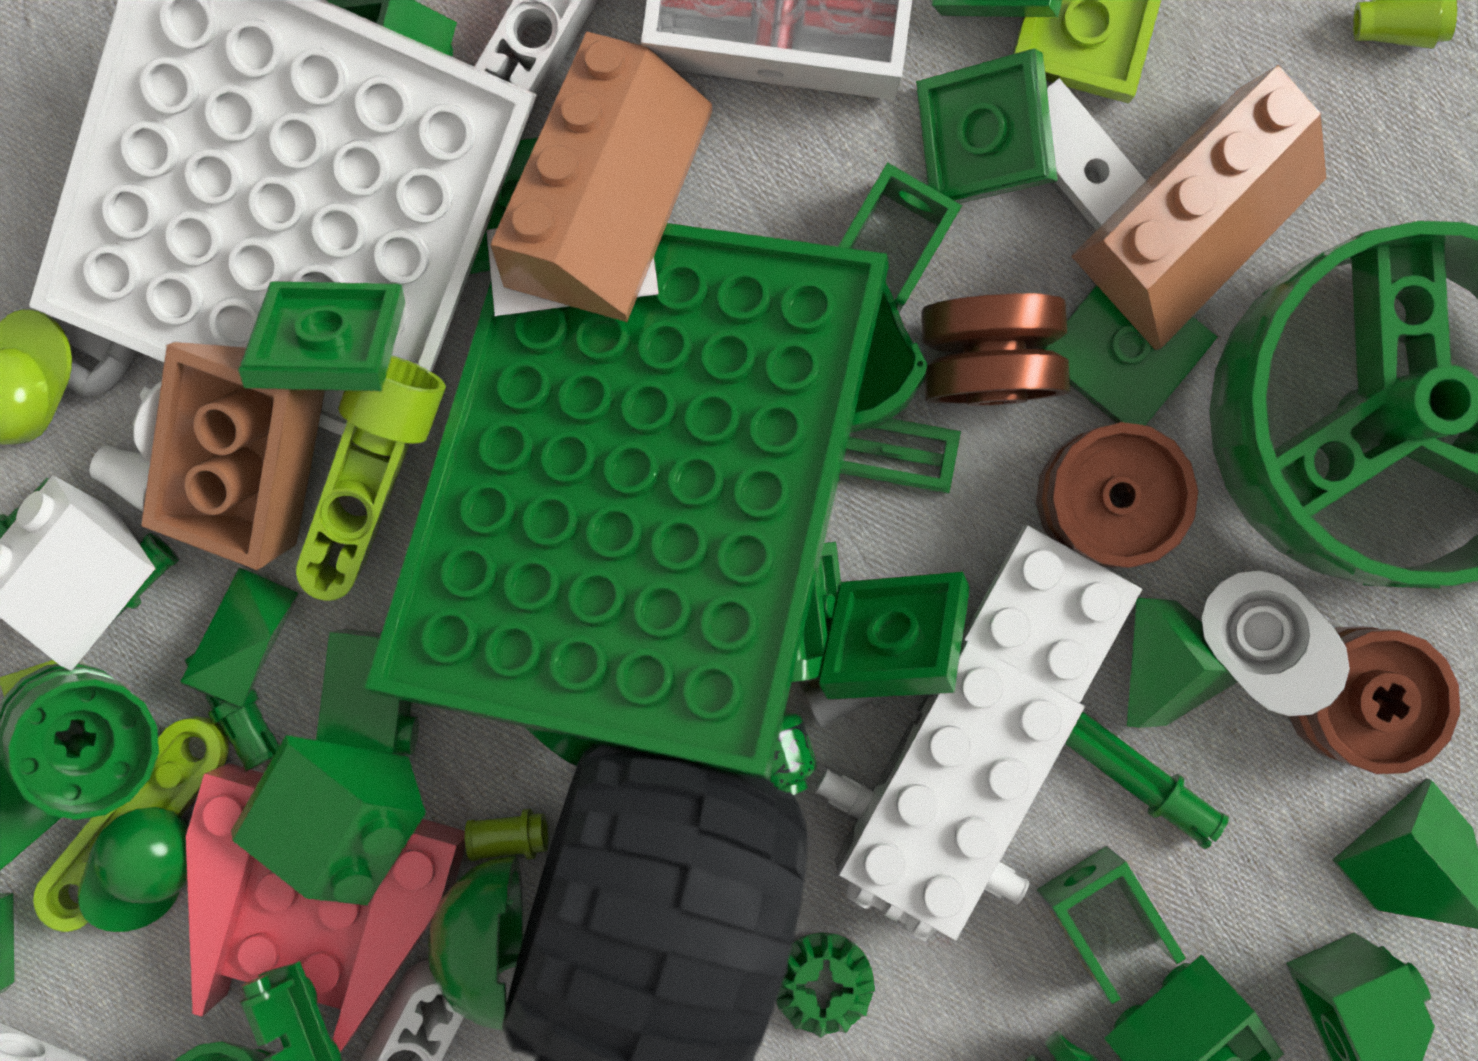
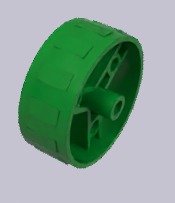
M1418 220L1362 232L1291 268L1254 300L1229 335L1215 369L1209 407L1212 447L1225 487L1247 522L1277 551L1315 572L1351 582H1361L1363 586L1440 589V585L1455 586L1478 581V534L1464 546L1432 562L1400 568L1371 560L1339 542L1311 517L1404 456L1478 493V379L1469 370L1458 365H1451L1446 280L1447 278L1465 288L1478 299V226L1465 222ZM1352 263L1358 389L1348 392L1340 400L1335 411L1274 449L1269 434L1266 394L1272 356L1285 324L1316 282L1333 268ZM1395 299L1404 306L1406 313L1405 323L1395 313ZM1398 342H1402L1406 346L1409 374L1397 377ZM1460 433L1452 445L1436 439ZM1319 448L1327 455L1329 460V471L1325 478L1321 477L1314 465V457ZM1362 449H1371L1365 453L1362 451Z

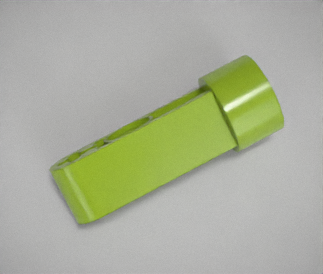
M391 355L382 391H343L338 411L347 420L296 566V576L301 588L316 599L324 601L337 600L351 590L367 562L410 443H422L428 438L446 385L436 374L418 364ZM381 455L391 456V457H390V459H388V458L383 457V456H381ZM352 496L357 498L364 504L367 515L355 516L348 513L341 506L339 497ZM335 542L345 544L338 557L336 568L328 564L330 561L328 552Z

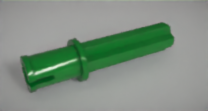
M1082 711L1065 742L1068 747L1148 805V814L1153 818L1162 816L1196 841L1197 845L1202 849H1208L1212 844L1211 840L1216 842L1228 824L1229 817L1217 811L1183 786L1185 778L1181 775L1169 776Z

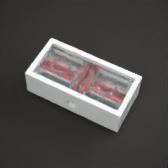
M647 0L641 45L651 49L674 71L894 100L902 78L912 0Z

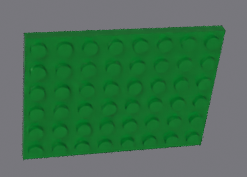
M667 223L654 255L659 294L637 297L627 322L572 306L495 316L492 281H490L365 689L381 696L769 780L888 273L887 253Z

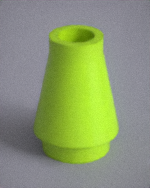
M1373 0L1357 2L1353 15L1355 41H1377L1433 49L1437 42L1451 41L1457 22V0Z

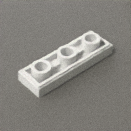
M1059 78L1047 88L1058 179L1056 184L1093 228L1097 230L1146 180ZM1084 169L1094 170L1099 175L1100 183L1090 182L1085 176Z

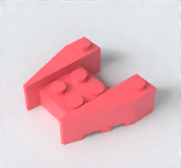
M231 763L206 772L201 782L186 834L192 1014L202 1017L226 997L232 978L249 982L258 978V974L300 961L305 975L315 987L317 1003L341 1009L332 1039L341 1053L357 1033L431 924L441 898L455 884L465 851V831L422 818L368 905L306 899L232 841L231 830L264 773L252 769L246 772L243 767Z

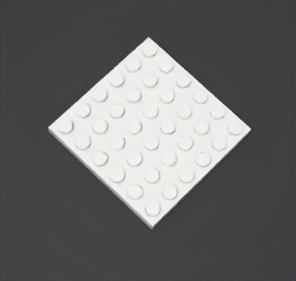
M118 0L29 307L164 362L166 347L173 342L247 347L269 283L272 281L402 284L405 306L392 355L411 361L432 372L537 94L324 0ZM325 390L319 426L342 436L347 420L339 413L338 405L344 390Z

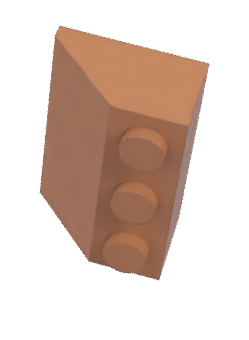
M182 342L170 343L166 347L141 526L252 569L259 570L297 545L325 390L244 388L238 369L246 347Z

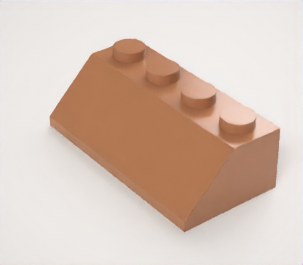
M586 31L490 244L503 287L625 322L628 321L713 112L712 103L648 47Z
M1276 65L1238 88L1071 256L1155 350L1161 349L1327 179L1321 113L1279 65Z

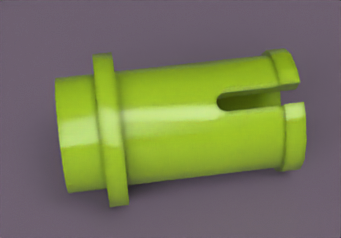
M530 808L523 809L521 816L477 821L472 819L467 820L465 825V847L467 856L471 861L524 854L526 859L530 860L535 859L538 852H547L549 835L546 816L544 813L534 814Z

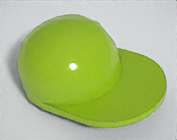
M17 310L8 314L0 322V445L29 443L41 436L52 421L70 379L72 356L68 339L63 329L51 316L38 310Z

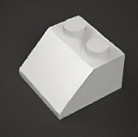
M52 475L40 491L31 493L23 501L17 512L15 522L0 539V618L60 666L72 671L155 570V567L115 509Z

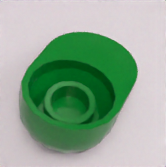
M150 807L130 811L117 817L100 832L91 848L78 889V904L85 920L94 927L104 931L128 932L148 926L165 915L177 900L180 890L188 885L186 834L189 826L187 822L174 811Z

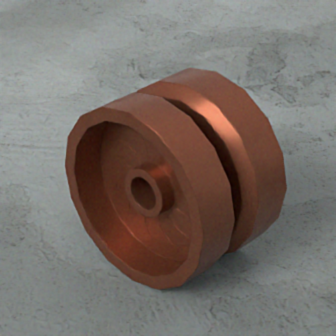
M1017 293L962 297L936 302L924 306L921 310L922 343L937 351L961 353L936 358L927 365L924 380L925 401L944 404H967L969 406H998L1051 398L1070 392L1068 359L1054 351L1028 349L1053 344L1067 334L1066 300L1060 296Z
M1120 422L1076 435L1055 450L1039 475L1036 505L1042 528L1053 540L1100 566L1131 568L1158 561L1182 542L1195 520L1199 491L1192 463L1174 440L1151 426ZM1113 486V494L1122 498L1120 507L1114 506L1110 500L1109 494Z
M1366 626L1335 627L1334 629L1347 648L1350 669L1345 688L1330 706L1312 715L1289 716L1297 735L1315 752L1375 774L1407 773L1431 762L1451 741L1460 716L1459 684L1448 660L1428 641L1400 630L1378 629Z

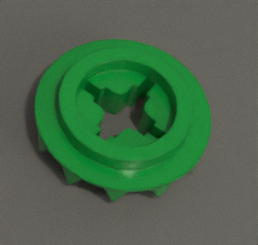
M828 932L803 936L792 944L784 979L776 1001L778 1009L782 1011L795 1029H803L814 1033L819 1038L836 1032L847 1033L850 1027L861 1017L867 1016L868 1007L875 992L872 967L864 952L846 937ZM828 960L829 971H831L833 982L843 984V987L848 988L841 987V991H831L829 1001H825V1009H820L815 990L805 988V985L802 984H807V981H817L820 970H823V961Z

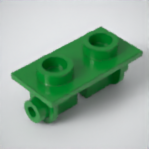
M300 961L258 974V978L241 986L246 998L242 999L240 1004L245 1012L257 1045H265L279 1037L283 1046L282 1049L264 1058L263 1061H342L339 1048L330 1038L317 1006L315 987L305 975Z

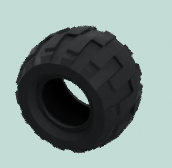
M596 743L584 751L573 775L550 845L507 999L502 1029L511 1051L535 1057V1061H754L766 1033L784 979L797 926L805 881L808 835L805 818L794 794L775 789L774 783L770 782V776L769 780L600 743Z

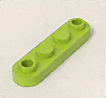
M194 716L176 721L162 732L158 737L159 754L148 782L130 802L104 816L92 817L38 882L34 891L33 903L37 916L46 926L56 931L69 932L89 923L83 917L79 904L70 898L69 887L71 884L79 887L93 844L100 832L114 819L135 809L150 807L174 811L180 817L186 812L198 796L204 773L223 766L227 760L229 753L228 738L218 723L213 724L212 720L206 717ZM193 737L200 738L205 744L206 752L202 759L194 757L190 752L189 744Z

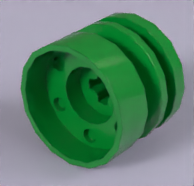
M78 663L72 671L59 664L46 665L22 677L2 699L0 704V761L22 796L46 814L72 820L104 816L130 802L151 777L159 754L157 725L146 704L103 669ZM71 720H75L84 729L83 733L71 735L69 744L64 745L55 734L57 731L68 730Z

